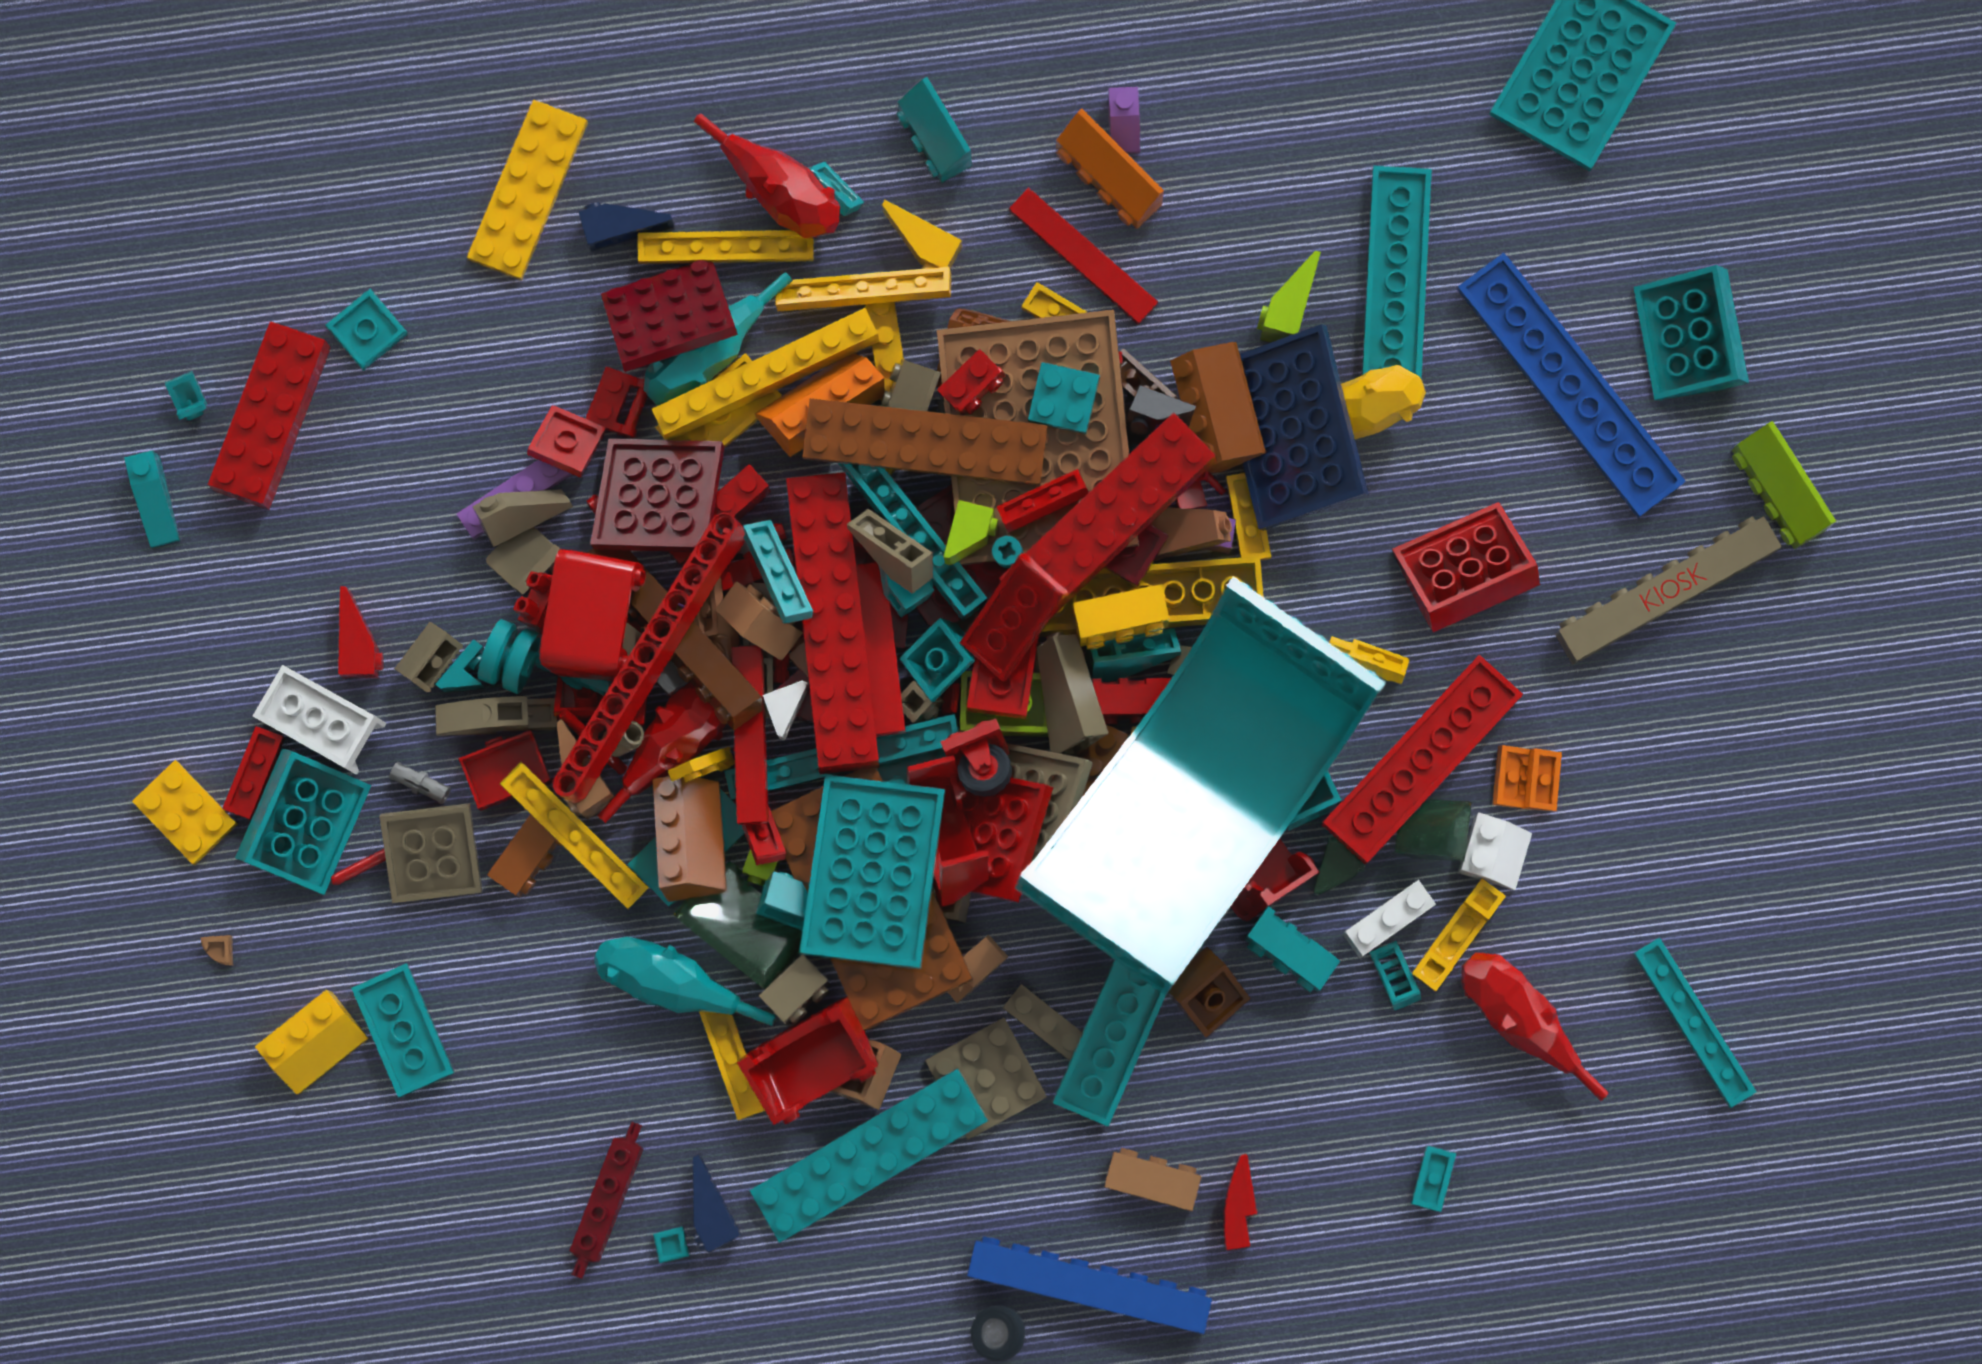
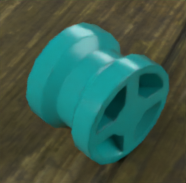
M1012 536L1000 537L992 546L993 558L1003 568L1009 569L1018 556L1024 553L1021 544Z

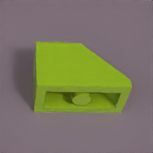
M961 500L958 501L943 556L945 564L953 565L987 545L989 537L996 535L999 519L995 518L994 508Z

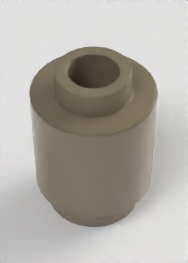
M631 722L611 756L620 757L641 745L644 732L638 723ZM607 730L604 732L602 739L605 738Z

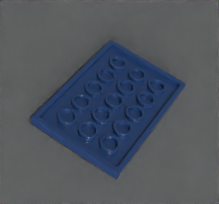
M1320 324L1241 353L1243 369L1266 453L1243 463L1258 529L1264 531L1369 495L1327 326Z

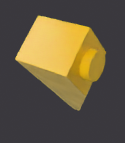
M884 200L882 203L883 213L918 262L923 265L922 269L950 267L951 269L962 249V240Z

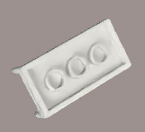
M284 665L281 666L253 714V717L356 775L359 769L355 760L374 729L384 728L387 724L371 713Z

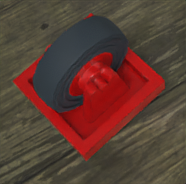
M997 719L982 721L970 730L953 733L947 739L941 741L946 756L954 755L955 777L959 776L961 784L973 795L981 797L996 795L1004 790L1010 782L1012 767L1007 756L1010 754Z

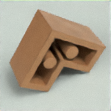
M736 581L715 610L742 637L782 661L803 632L795 625L796 622L783 624L779 613L776 611V606L763 597L764 594L751 584L746 588Z

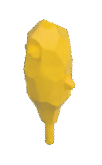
M1399 365L1370 370L1362 376L1341 384L1355 440L1379 433L1402 419L1405 422L1411 421L1413 413L1421 408L1426 394L1421 378Z

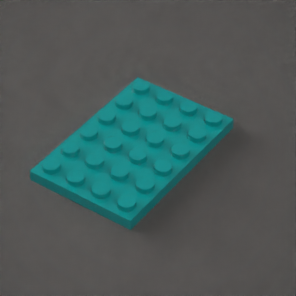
M1555 0L1489 115L1584 169L1591 171L1677 22L1637 0Z
M825 775L800 954L921 969L945 789Z

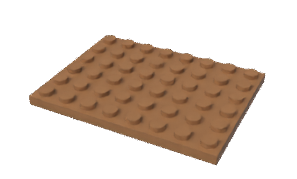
M1114 310L937 330L942 384L979 349L1000 367L1005 374V377L1002 379L1004 381L1002 386L993 394L988 392L981 399V406L974 413L969 414L967 412L964 416L1032 423L1028 421V416L1041 362L1100 375L1087 434L1047 426L1041 486L1078 469L1090 492L1129 455ZM944 398L945 414L960 415ZM951 476L955 512L958 501L961 500L994 508L995 518L999 519L996 535L989 537L987 545L961 559L960 564L971 565L996 562L993 558L992 546L997 539L1003 536H1012L1017 539L1023 548V552L1026 553L1082 499L1008 533L996 506L1039 486ZM1138 536L1126 547L1139 546Z

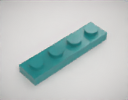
M767 520L743 525L745 531L744 539L783 624L812 618L813 609L772 521Z

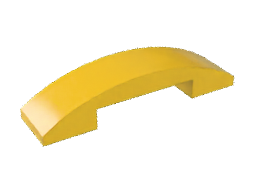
M1482 878L1411 974L1436 992L1506 895Z

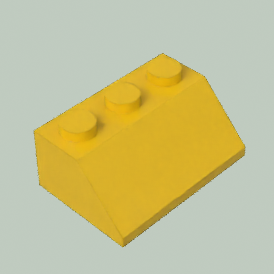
M325 990L258 1043L255 1048L272 1070L296 1095H299L369 1038L332 991Z

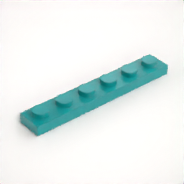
M1660 937L1634 952L1635 959L1728 1107L1732 1108L1755 1094L1757 1091Z

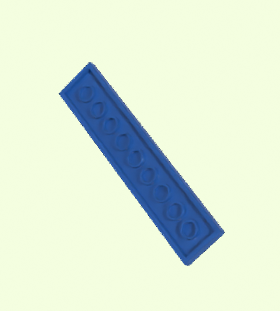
M1504 252L1457 287L1458 292L1637 518L1641 517L1686 482Z

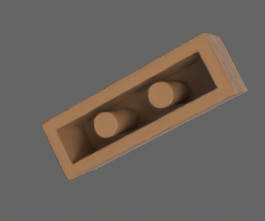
M1121 1148L1120 1153L1113 1152L1104 1188L1193 1211L1202 1177L1196 1174L1197 1168L1179 1164L1178 1169L1166 1166L1168 1160L1150 1156L1149 1161L1137 1158L1138 1152Z

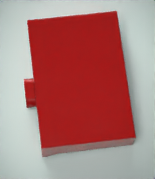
M531 730L504 741L502 736L485 742L486 748L458 758L477 808L480 811L514 798L500 783L520 762L544 785L553 783L535 735Z

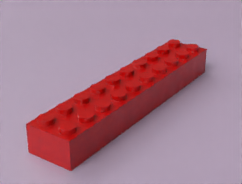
M845 472L786 478L797 577L813 609L812 618L802 620L819 775L879 768L853 534L847 529V524L851 522L846 474Z

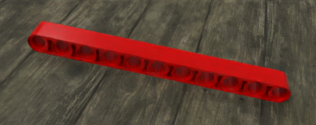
M726 512L719 513L711 520L553 781L554 791L571 803H579L586 798L745 535L744 528L731 514ZM732 524L731 531L723 535L724 528ZM713 550H717L716 556L711 560H707L708 554ZM701 575L700 582L695 586H691L692 580L696 576ZM685 601V607L681 611L676 612L677 605ZM670 626L669 633L665 637H660L661 631L665 627ZM654 652L653 659L645 663L646 656ZM638 678V684L634 688L629 689L630 682ZM622 703L623 707L620 713L613 715L614 708ZM607 729L605 738L598 741L599 733ZM591 755L590 763L582 767L583 759ZM575 781L574 789L567 793V785Z

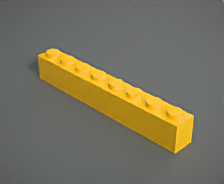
M863 308L654 407L652 412L665 439L673 440L879 342L878 332L866 308Z

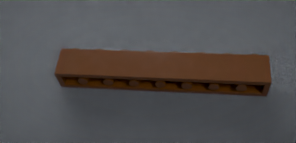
M592 548L587 552L640 563L629 550H597ZM645 567V584L642 587L640 586L637 592H631L627 616L630 621L635 620L641 626L640 630L642 633L667 594V591ZM677 605L676 612H679L682 608ZM693 621L669 662L672 661L676 665L678 674L686 683L690 681L693 684L701 701L705 704L707 702L711 704L719 721L722 724L728 723L733 730H736L762 711V696ZM670 626L665 627L661 631L660 637H665L669 633Z

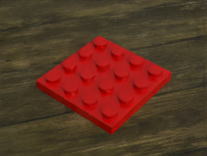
M1011 777L1004 790L993 796H975L965 789L966 798L962 799V809L977 852H988L992 865V873L988 874V880L971 891V893L1019 903L1022 893L1015 889V886L1025 869L1030 867L1053 787L1047 784Z

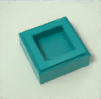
M683 1227L653 1234L659 1263L690 1256Z

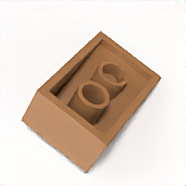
M561 719L557 722L562 766L577 739ZM588 756L583 759L582 767L590 763ZM599 775L583 801L579 803L565 801L577 817L582 814L588 820L603 810L614 798V795L601 775ZM575 781L567 785V793L574 789Z
M868 1039L879 1064L875 1068L876 1074L863 1082H860L859 1078L851 1079L830 1092L880 1110L902 1054L885 1044Z

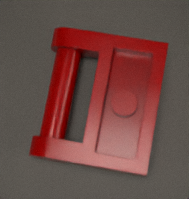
M606 366L585 419L606 427L608 431L634 439L637 433L635 427L648 397L644 392V379ZM631 387L638 389L625 424L617 423Z

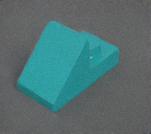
M473 639L435 685L443 692L484 689L485 687L468 673L471 669L476 670L479 667L484 647Z

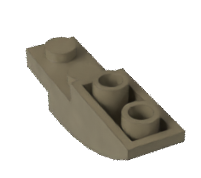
M513 696L435 705L436 736L496 734L497 731L557 730V719L554 717L553 712L555 698L527 699V696Z

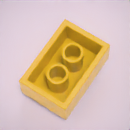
M1162 584L1075 602L1072 608L1080 646H1087L1088 650L1105 646L1104 642L1116 639V643L1134 640L1133 636L1145 633L1146 637L1157 636L1163 633V629L1167 628L1169 623V614Z

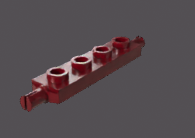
M631 1121L625 1138L617 1137L612 1140L569 1250L578 1258L571 1273L573 1276L583 1279L589 1262L599 1263L644 1150L636 1143L643 1127L640 1124Z

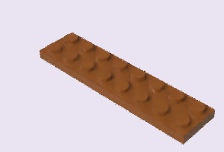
M810 398L803 459L1041 486L1047 425Z

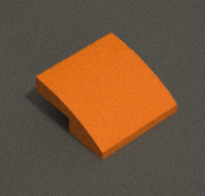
M1506 745L1498 746L1492 805L1540 811H1557L1562 752L1537 748L1525 749Z

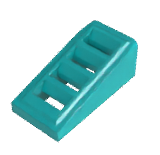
M1397 941L1369 952L1394 1011L1422 999L1419 988ZM1392 954H1396L1397 958L1381 964L1379 961ZM1398 965L1402 968L1388 975L1384 972ZM1406 977V981L1391 987L1390 982ZM1408 988L1411 989V991L1407 993H1404L1397 997L1395 996L1396 993L1404 991Z

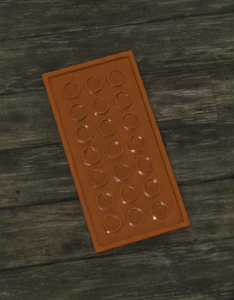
M877 768L857 770L844 776L883 782ZM823 787L771 811L786 851L787 863L794 878L803 883L807 892L809 891ZM933 890L931 892L921 969L830 958L852 1008L865 1031L973 980Z

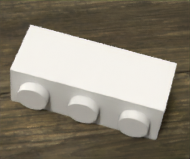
M1417 880L1346 930L1343 936L1358 957L1361 958L1431 909L1436 903L1421 882Z

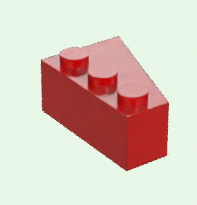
M1093 678L1092 684L1105 724L1115 726L1118 725L1119 720H1129L1131 725H1139L1171 678H1145L1144 680L1128 681V678H1119L1116 682H1102V678Z

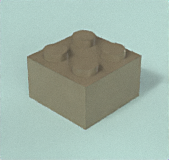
M802 954L759 997L786 1025L790 1022L795 1025L807 1015L808 1012L805 1008L814 1001L818 1004L829 994L827 987L831 984Z

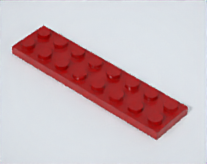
M1478 655L1321 825L1366 865L1523 696V693L1481 655Z

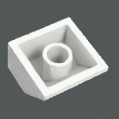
M1478 812L1474 816L1457 873L1479 880L1483 878L1489 883L1515 891L1532 833L1508 821Z

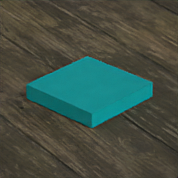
M371 288L325 325L363 371L408 335V332Z

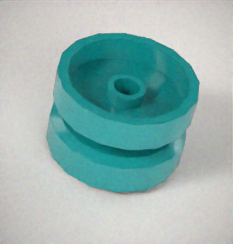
M500 619L494 626L485 645L479 664L478 679L494 685L502 678V687L505 690L519 694L525 687L533 670L537 650L541 644V634L527 628L518 634L517 626L514 623Z

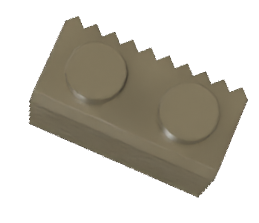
M429 622L394 669L425 692H431L434 683H437L438 678H441V674L445 673L446 668H449L448 664L452 663V659H456V654H459V650L463 649V645L447 632Z

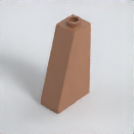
M1166 508L1151 523L1152 526L1169 536L1154 561L1231 541L1230 533L1232 526L1230 519L1226 516V512L1204 509Z

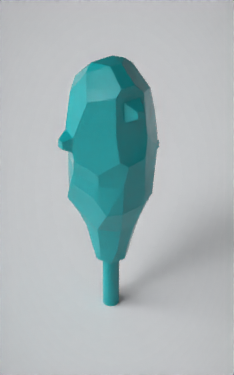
M784 272L758 296L749 295L743 300L728 306L738 335L649 364L644 378V392L649 399L656 405H661L711 381L716 374L724 370L738 356L742 340L759 318L764 305L793 281L791 277Z
M628 936L602 942L595 954L594 962L601 979L632 995L633 998L639 999L647 1005L659 1006L676 1013L701 1011L732 1015L737 1012L769 1026H772L776 1019L775 1014L740 1001V996L712 979L695 960L678 953L675 947L670 945L665 948L654 942Z

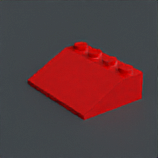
M1499 502L1392 549L1413 597L1432 632L1540 585L1538 565Z

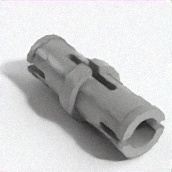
M400 762L395 763L389 775V779L411 788L412 793L416 795L421 793L438 801L440 804L445 803L451 791L450 786L429 778L428 773L424 771L419 773L402 765Z

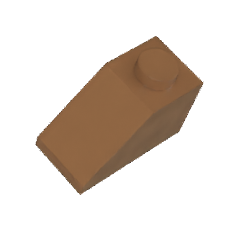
M987 935L963 956L973 980L948 992L956 1003L975 990L1008 958L990 935Z

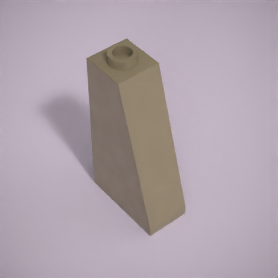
M1056 632L1046 637L1047 641L1037 647L1050 751L1075 756L1109 733L1077 634L1064 635L1063 632Z

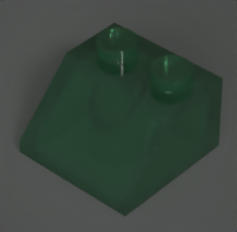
M1426 799L1397 831L1395 853L1414 859L1465 861L1472 802Z

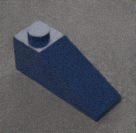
M599 202L586 205L584 210L578 211L590 251L638 238V233H655L675 227L671 214L608 203L602 205Z
M701 1155L694 1156L693 1207L694 1227L697 1232L692 1235L700 1250L706 1248L707 1252L711 1253L739 1238L742 1234Z

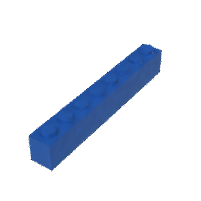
M983 1236L982 1242L975 1241L967 1274L968 1277L1201 1334L1205 1333L1212 1298L1206 1297L1207 1290L1189 1286L1188 1292L1176 1289L1178 1283L1160 1279L1159 1285L1147 1282L1148 1276L1130 1272L1128 1278L1117 1275V1268L1104 1265L1100 1266L1099 1271L1088 1268V1261L1072 1257L1070 1263L1058 1261L1059 1254L1042 1250L1041 1256L1029 1253L1030 1247L1012 1243V1247L1009 1249L999 1246L1001 1240Z

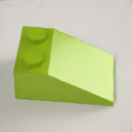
M1314 251L1271 298L1269 307H1262L1257 330L1262 331L1260 340L1271 343L1299 332L1321 252Z

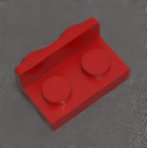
M979 349L937 391L960 415L964 416L967 412L969 414L974 413L981 406V399L988 392L993 394L1004 383L1002 379L1005 377V374L1000 367Z

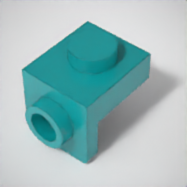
M193 371L165 382V386L177 410L179 420L185 417L187 420H193L204 414L203 410L207 408V401Z

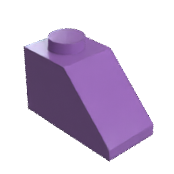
M1138 87L1109 88L1110 137L1126 153H1140Z

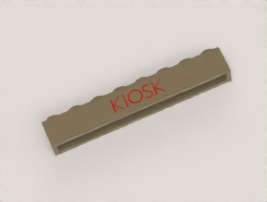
M1752 516L1738 524L1740 530L1730 535L1728 530L1712 539L1715 544L1706 549L1703 545L1694 548L1687 553L1688 559L1680 563L1675 559L1661 567L1663 570L1661 574L1653 577L1652 573L1637 580L1638 586L1628 591L1625 587L1610 596L1612 601L1602 606L1601 602H1597L1585 609L1587 615L1577 620L1575 616H1572L1560 623L1561 629L1558 630L1555 636L1572 665L1777 552L1782 545L1765 517L1763 516L1755 520Z

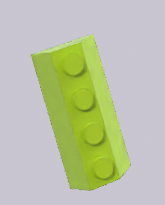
M1773 421L1751 434L1732 449L1734 463L1740 470L1744 469L1750 478L1748 484L1751 490L1756 495L1760 494L1765 502V512L1771 520L1775 519L1781 528L1779 532L1782 539L1787 545L1791 544L1794 550L1824 533L1836 522Z

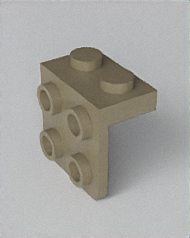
M532 527L499 544L486 558V562L522 597L527 598L531 591V588L526 584L529 573L533 571L552 575L555 557L560 548L556 544L553 545L535 527Z

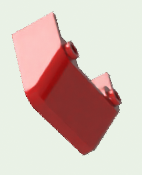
M952 755L907 767V785L945 789L932 884L940 907L954 904L986 882L988 874L992 873L988 852H977L962 809V799L966 798L964 786L955 777V758Z

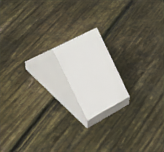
M803 680L763 695L776 733L784 741L809 690V684Z

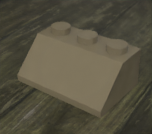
M901 359L900 364L895 363L889 378V380L893 381L890 392H884L880 406L927 411L941 372Z

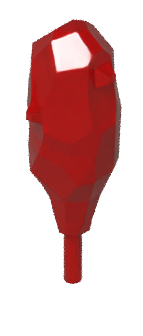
M700 113L696 116L694 123L720 144L721 150L746 185L745 196L750 200L756 198L778 225L796 232L805 239H812L835 232L839 224L840 204L834 198L835 190L832 187L824 188L810 169L784 152L761 146L735 134L727 135L703 114Z
M691 682L669 698L664 707L658 706L656 708V718L644 732L642 743L636 749L635 755L622 778L623 788L597 815L604 823L609 821L631 795H639L652 786L653 779L669 776L668 770L695 759L712 739L720 740L723 737L722 730L726 724H722L714 713V708L709 702L705 704L701 701L695 691L696 688Z
M1475 952L1462 965L1461 982L1465 996L1473 1000L1489 1024L1513 1047L1542 1059L1565 1074L1573 1073L1600 1101L1609 1094L1581 1065L1580 1058L1560 1026L1554 1006L1531 985L1521 971L1499 954Z

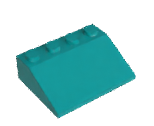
M1714 265L1633 287L1654 400L1658 401L1719 391L1749 383L1727 269Z
M282 749L235 859L325 895L331 881V876L335 872L372 785L298 753Z

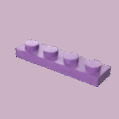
M537 460L456 515L473 540L485 533L472 507L480 503L482 499L498 493L550 490L572 474Z

